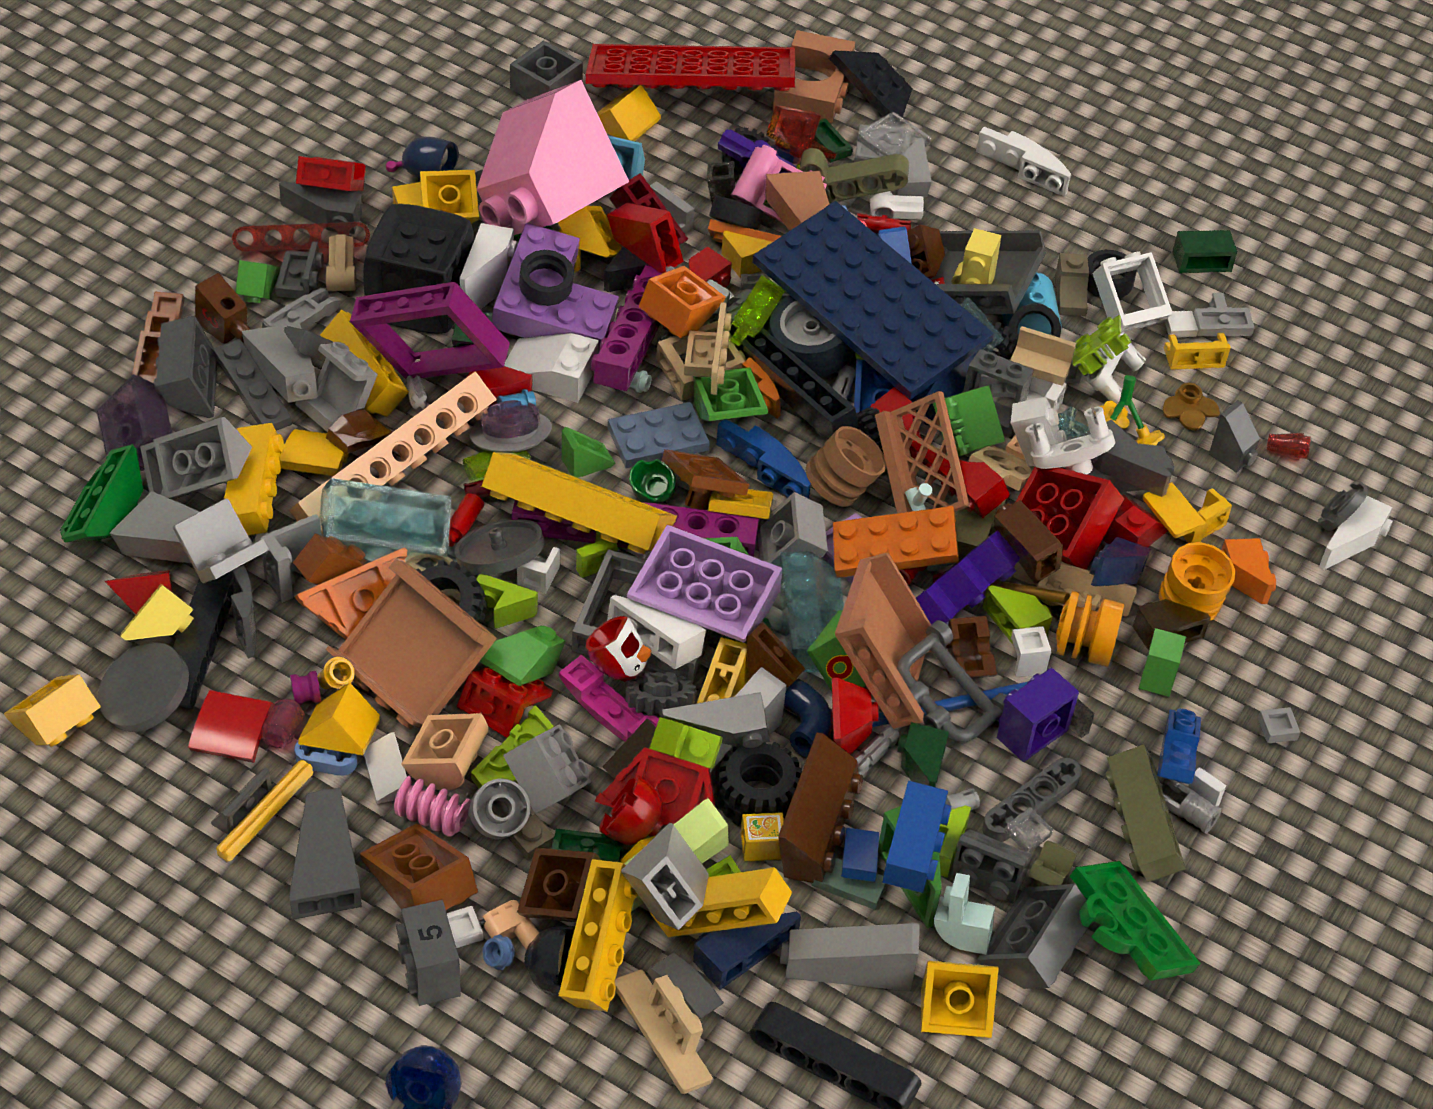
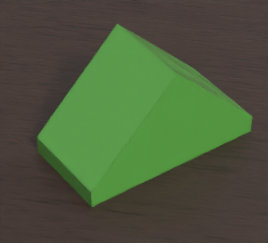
M568 427L562 430L561 459L572 476L577 478L611 468L615 464L603 443Z
M1155 628L1138 689L1165 697L1170 696L1186 636Z

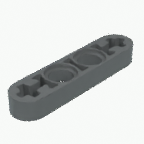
M1060 758L986 813L982 826L983 834L1000 842L1008 840L1077 787L1082 772L1081 766L1070 758ZM1060 772L1066 774L1062 778H1060L1058 783L1057 780L1059 779ZM1045 786L1052 791V794L1049 796L1039 795L1035 788ZM1023 803L1030 811L1018 813L1013 809L1012 805ZM1005 820L1004 827H1001V826L993 827V826H992V823H994L995 825H999L1000 823H1002V822Z

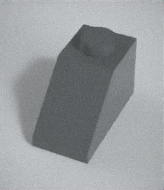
M1237 400L1220 415L1209 451L1210 456L1236 473L1245 465L1250 466L1258 456L1256 449L1260 440L1241 401Z

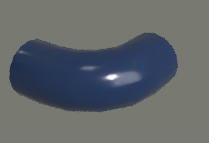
M798 678L786 690L784 707L795 713L801 720V724L790 735V743L799 755L807 758L817 732L823 733L828 738L830 737L833 714L826 699L812 686Z

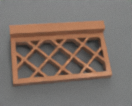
M935 392L892 412L883 411L875 415L897 513L912 511L905 492L914 487L919 489L916 475L920 468L928 472L924 483L931 486L935 477L944 482L937 497L932 493L928 496V498L935 501L932 509L941 508V506H954V510L957 512L970 506L943 392ZM935 402L937 413L932 421L925 417V413L929 405ZM910 413L915 416V419L908 431L904 428L902 416ZM922 421L931 425L924 440L916 436ZM937 430L941 431L944 437L940 449L931 445ZM913 440L922 444L916 459L911 457L909 450ZM928 449L937 453L931 468L922 464ZM944 458L949 460L951 467L947 477L937 473ZM950 487L956 489L958 502L950 505L944 500Z

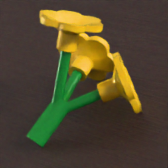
M1126 375L1118 404L1114 401H1106L1103 406H1100L1104 410L1105 420L1107 422L1112 419L1120 428L1126 429L1130 422L1126 417L1128 411L1124 406H1128L1137 425L1136 432L1139 437L1135 441L1138 444L1157 445L1158 442L1165 438V435L1160 430L1150 433L1147 425H1143L1132 401L1136 378Z

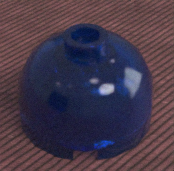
M421 1045L405 1051L396 1060L387 1073L385 1084L390 1098L394 1101L397 1097L404 1104L402 1109H452L461 1091L462 1076L457 1063L445 1051L434 1046Z

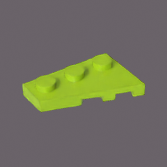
M536 705L528 712V717L510 731V736L500 746H495L471 771V779L478 788L495 779H508L518 784L503 755L554 727Z

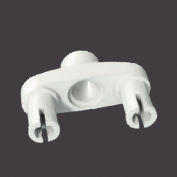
M1131 343L1128 345L1129 348L1118 356L1113 353L1114 359L1112 360L1100 348L1099 350L1106 358L1107 364L1104 365L1101 362L1102 367L1091 375L1088 373L1087 376L1088 383L1096 391H1100L1109 401H1114L1116 404L1120 401L1122 388L1113 379L1112 373L1120 358L1132 371L1138 370L1146 361V358Z
M1100 406L1094 407L1096 418H1094L1091 408L1084 412L1090 435L1054 445L1049 444L1043 423H1036L1038 435L1035 433L1033 424L1028 426L1025 431L1032 447L1031 457L1034 466L1041 469L1065 467L1067 470L1089 474L1093 469L1091 459L1109 451L1115 445L1113 432L1108 429L1103 408Z

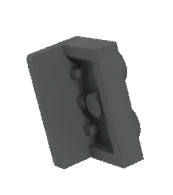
M312 241L309 252L286 250L275 287L276 296L300 298L305 294H310L313 288L318 287L319 274L317 270L323 268L324 261L323 253L319 252L318 242Z

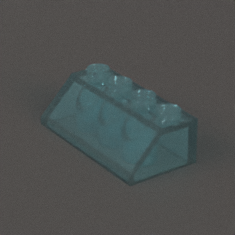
M330 478L322 488L320 522L324 537L333 536L342 542L397 550L406 547L407 551L444 557L448 555L451 496Z
M781 552L779 567L782 568L780 598L786 647L805 667L803 672H819L807 650L838 610H843L844 608L840 578L836 577L834 567L813 552Z

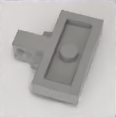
M1212 293L1213 297L1211 302H1209V307L1195 308L1193 315L1198 327V336H1217V333H1224L1225 336H1252L1254 324L1249 308L1227 307L1224 293Z

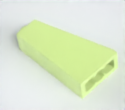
M709 798L701 802L674 824L701 864L729 846L728 824ZM634 855L624 864L627 865L636 855ZM639 895L634 899L632 911L644 903Z

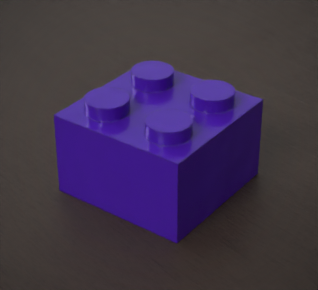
M1052 667L1041 675L1039 673L1035 674L1028 681L1027 685L1019 690H1012L1005 697L996 738L1022 762H1025L1069 730L1079 691Z

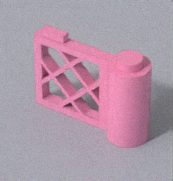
M767 145L755 147L731 196L738 202L758 208L768 216L783 223L774 210L763 205L766 199V174H777L781 168L790 173L803 171L780 160L776 156L777 151Z

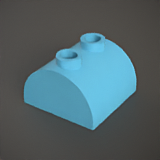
M1036 272L1017 310L1031 303L1043 304L1055 312L1061 324L1053 283L1046 275ZM1032 313L1026 315L1018 325V334L1021 326L1051 334L1050 322L1041 314ZM1002 314L1004 328L1005 326L1008 327L1013 314Z

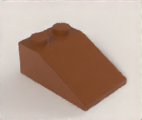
M418 823L359 853L361 860L400 909L443 900L447 910L452 906L462 904L467 898L478 893L469 857Z

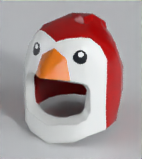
M626 616L614 617L603 623L589 636L585 646L590 660L598 670L610 678L623 682L636 679V676L646 667L647 660L651 656V649L643 645L642 639L635 630L631 620Z

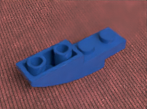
M723 419L718 424L716 445L724 451L730 452L744 460L748 465L756 467L758 469V480L784 494L787 498L796 492L809 499L811 483L807 478L806 472L793 454L777 439L756 425L748 432L727 419Z
M1187 709L1169 710L1157 776L1192 784L1196 770V752L1201 727V717L1196 716L1194 712Z

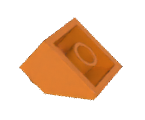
M682 266L650 278L639 308L645 311L650 318L669 329L671 334L683 338L689 335V331H698L719 308L721 302H724L726 296L687 267Z

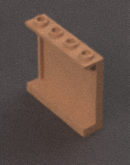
M887 552L860 559L835 631V636L892 728L895 729L908 726L911 722L922 723L924 712L897 670V665L900 658L927 637L926 629L931 623ZM925 654L910 666V673L916 681H918Z
M396 558L389 566V569L396 574L339 650L330 646L326 650L334 657L347 659L354 668V675L356 677L353 681L365 691L369 692L371 689L376 693L377 696L374 699L382 707L389 711L393 708L398 713L396 719L409 729H412L414 726L421 729L428 715H438L497 638L411 565Z

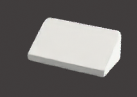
M392 732L368 745L364 753L377 804L394 801L401 784L407 778L405 768L401 765L403 760L395 732Z

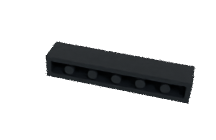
M754 322L733 335L737 350L743 352L746 360L749 357L752 358L768 374L778 391L779 397L827 440L842 426H850L860 430L855 407L760 324Z

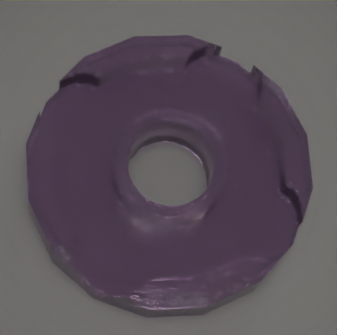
M518 400L494 404L487 409L488 413H482L481 415L482 430L487 435L495 438L521 437L536 430L541 423L539 408L532 403H528V406L522 405L521 401Z

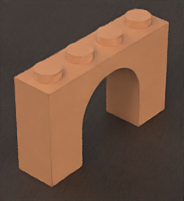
M797 30L791 47H795V67L819 71L829 78L820 81H806L795 78V88H790L786 91L775 90L773 111L814 120L826 118L829 123H833L836 113H841L842 98H846L848 83L851 82L828 58L835 50L855 51L856 42Z

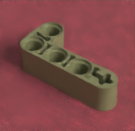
M809 148L802 153L799 170L803 172H809L810 170L820 171L821 176L825 177L823 183L827 184L825 191L828 201L832 203L834 201L868 196L905 187L908 182L909 161L904 155L893 154L828 167L823 152L816 148Z

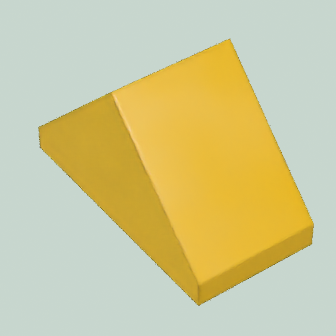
M724 230L721 254L732 262V269L741 278V274H754L762 271L752 263L753 255L772 242Z

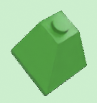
M538 626L496 640L480 662L516 685L521 686L553 674L566 641L557 636L552 628Z

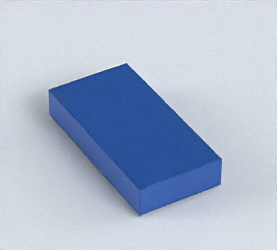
M846 828L841 877L875 882L879 832Z

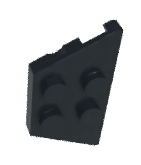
M833 51L828 59L882 116L896 128L902 121L913 88L879 53Z

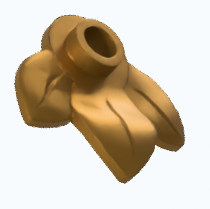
M1194 383L1182 384L1176 390L1175 396L1165 400L1162 409L1166 418L1177 417L1185 428L1192 431L1203 427L1205 416L1218 417L1220 415L1217 403L1212 399L1204 397L1202 389Z

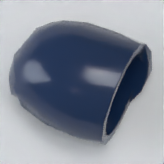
M419 137L411 141L404 150L402 166L408 173L420 179V171L453 170L457 165L460 154L454 142L435 137ZM446 149H447V150H448L447 160H446L444 166H441L444 153H445V151H446Z

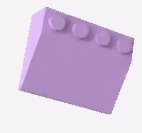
M666 525L629 589L627 598L744 643L747 640V636L769 613L781 589L782 568Z

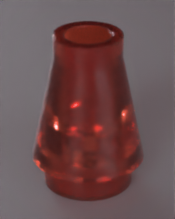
M1270 433L1267 451H1273L1300 461V458L1308 459L1311 436H1304V433Z

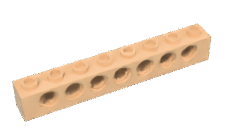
M475 371L295 504L289 511L297 521L315 514L318 515L321 522V534L324 537L338 527L335 522L342 516L348 520L361 510L358 506L361 501L366 499L370 503L384 493L380 488L387 482L390 486H393L406 476L403 473L405 468L410 465L414 470L427 460L424 455L431 449L434 453H437L449 444L446 439L449 435L453 433L458 437L470 428V425L467 423L470 419L475 417L479 421L490 413L491 409L488 406L497 399ZM457 402L465 407L466 413L458 408ZM436 418L443 422L444 429L437 425ZM414 434L421 437L423 445L415 441ZM392 450L399 453L401 462L394 459ZM370 467L378 471L379 478L372 476ZM347 483L352 484L356 488L357 495H353L348 491ZM325 500L333 504L334 512L326 509L324 505Z

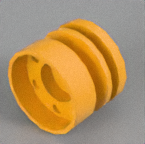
M1202 542L1187 543L1179 547L1172 556L1167 572L1161 582L1158 595L1160 601L1166 599L1208 613L1210 621L1215 619L1234 582L1235 568L1232 560L1224 551Z
M1072 590L1069 599L1062 608L1056 632V654L1064 656L1068 642L1074 644L1071 658L1076 659L1082 646L1088 647V662L1108 667L1115 646L1124 603L1104 598L1098 611L1092 610V595L1087 594L1083 608L1076 606L1080 592Z

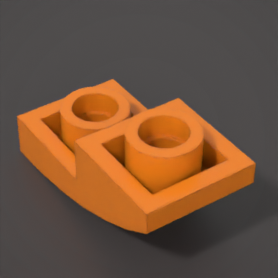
M749 357L742 363V368H751L768 408V413L777 419L781 416L778 391L768 374L757 362Z

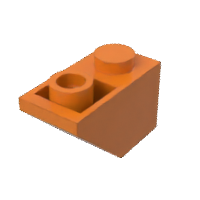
M1260 538L1225 539L1221 550L1232 560L1235 568V578L1232 587L1260 604H1268L1271 593L1276 589V577L1274 573L1270 572L1269 555L1266 550H1263Z

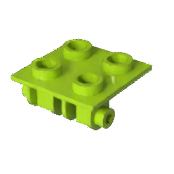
M1120 315L1113 319L1111 317L1106 318L1098 325L1097 331L1090 336L1088 333L1084 334L1076 340L1073 366L1080 363L1078 369L1084 376L1088 373L1091 375L1101 368V362L1104 365L1107 364L1106 358L1099 350L1100 348L1111 360L1114 359L1113 353L1118 356L1129 348L1128 345L1131 343L1128 335L1126 333L1120 335Z

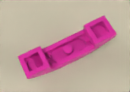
M580 655L559 672V678L576 700L599 723L621 740L626 741L647 718L657 726L659 718L654 714L645 716L641 712L637 713L636 708H629L625 698L604 682V673L598 670L583 655Z

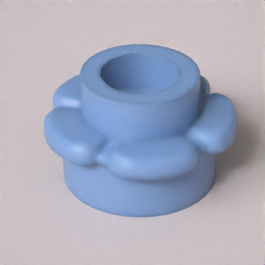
M496 935L485 942L483 958L487 965L497 970H503L505 966H510L513 962L515 948L510 938Z

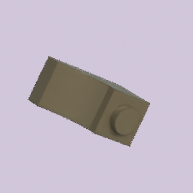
M1060 253L1054 277L1059 315L1086 316L1089 277L1087 255Z

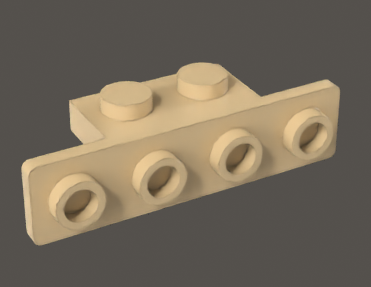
M722 302L720 304L717 332L689 331L684 364V375L711 377L712 395H717L718 384H724L725 367L721 366H726L727 349L724 348L729 346V331L731 330L732 314L726 313L727 303Z
M1019 562L1015 564L1014 568L1017 571L1012 575L1013 578L1040 588L1069 592L1070 595L1072 590L1080 592L1076 605L1084 608L1087 594L1092 595V610L1095 611L1100 607L1104 598L1124 603L1122 616L1125 617L1130 613L1137 592L1136 587L1127 584L1092 586L1091 583L1094 575L1089 574L1090 571L1061 562L1059 570L1036 584L1033 583ZM1042 601L1043 603L1050 606L1065 605L1054 602Z
M637 970L616 978V993L680 1093L686 1094L709 1085L713 1077L696 1052L703 1032L701 1021L696 1014L691 1012L684 1001L681 990L674 986L668 975L656 978L653 985L643 970Z

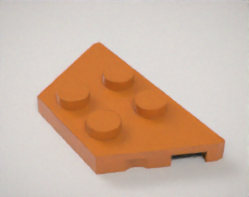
M404 547L303 591L297 594L295 598L301 605L346 640L396 574L389 569V566L396 558L405 562L407 549Z

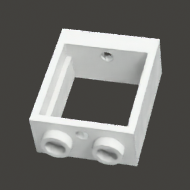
M1134 252L1125 256V259L1117 260L1116 257H1112L1100 262L1101 266L1092 274L1107 318L1111 317L1113 319L1118 315L1121 316V331L1126 332L1159 324L1173 314L1152 252L1142 255L1140 252ZM1137 270L1150 308L1124 315L1111 276Z

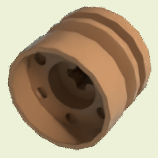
M842 426L809 459L805 470L812 487L824 499L832 504L844 507L855 503L859 496L866 491L867 487L878 479L885 471L886 462L879 446L868 435L856 428Z

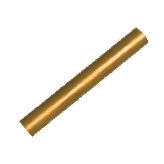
M999 580L989 585L1034 595L1038 600L1065 604L1070 597L1069 592Z

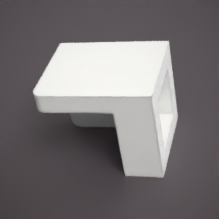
M1032 377L1026 401L1047 397L1051 408L1055 407L1058 410L1063 401L1066 383L1061 386Z
M553 547L547 559L536 556L530 562L518 567L517 585L546 594L560 568V549Z
M1044 627L1014 629L1011 639L1017 654L1014 670L1016 677L1033 676L1038 673L1041 675L1047 671L1051 648Z

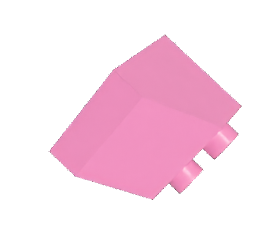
M582 80L527 99L502 113L477 186V191L482 199L479 211L485 224L513 228L514 235L522 233L526 223L540 227L553 225L629 182Z

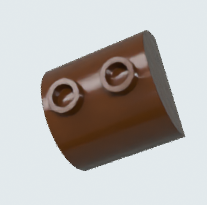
M535 848L517 913L528 918L577 922L592 859L601 860L600 857L593 852Z

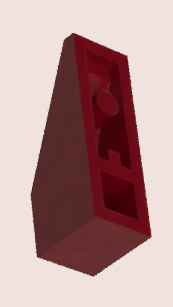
M641 173L629 179V182L617 188L609 198L616 209L625 203H631L668 211ZM672 217L679 245L688 240V237Z

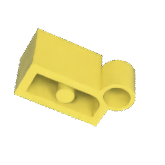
M974 228L965 248L963 262L959 263L951 283L992 284L996 272L1001 235Z

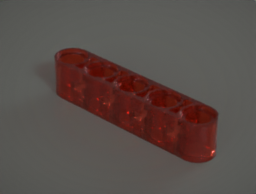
M361 222L243 226L234 231L232 242L238 250L245 252L305 250L311 248L312 241L318 242L319 249H329V244L325 243L322 239V232L326 228L335 229L338 235L350 236L351 229L361 227L365 230L366 237L360 243L354 242L355 248L362 247L368 243L370 231ZM298 229H305L310 235V239L305 245H299L294 240V234ZM271 230H277L281 234V242L277 246H271L266 241V235ZM243 231H248L253 235V243L249 247H242L238 243V236Z

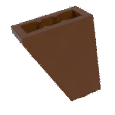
M1021 500L1014 504H1005L997 510L996 515H994V528L996 531H999L1021 558L1018 562L1034 584L1060 569L1063 545Z

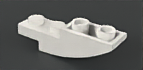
M983 127L979 132L977 153L1019 170L1018 178L1061 196H1066L1071 173L1048 150L1014 131H1011L1006 136Z

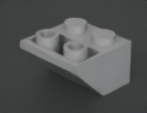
M560 724L503 755L518 784L528 795L530 806L535 814L592 782L589 778L587 765L578 758L573 749L571 736L562 729Z
M669 823L621 872L656 920L679 930L703 906L709 873L676 827Z

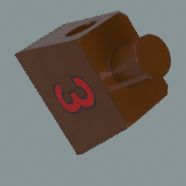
M219 273L195 286V317L199 324L221 343H227L234 338L240 339L244 343L242 331L252 329L247 325V306Z

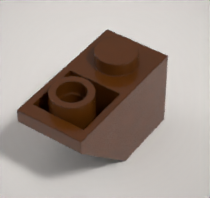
M920 224L907 231L911 262L915 268L930 279L936 276L944 259L945 251L939 229Z

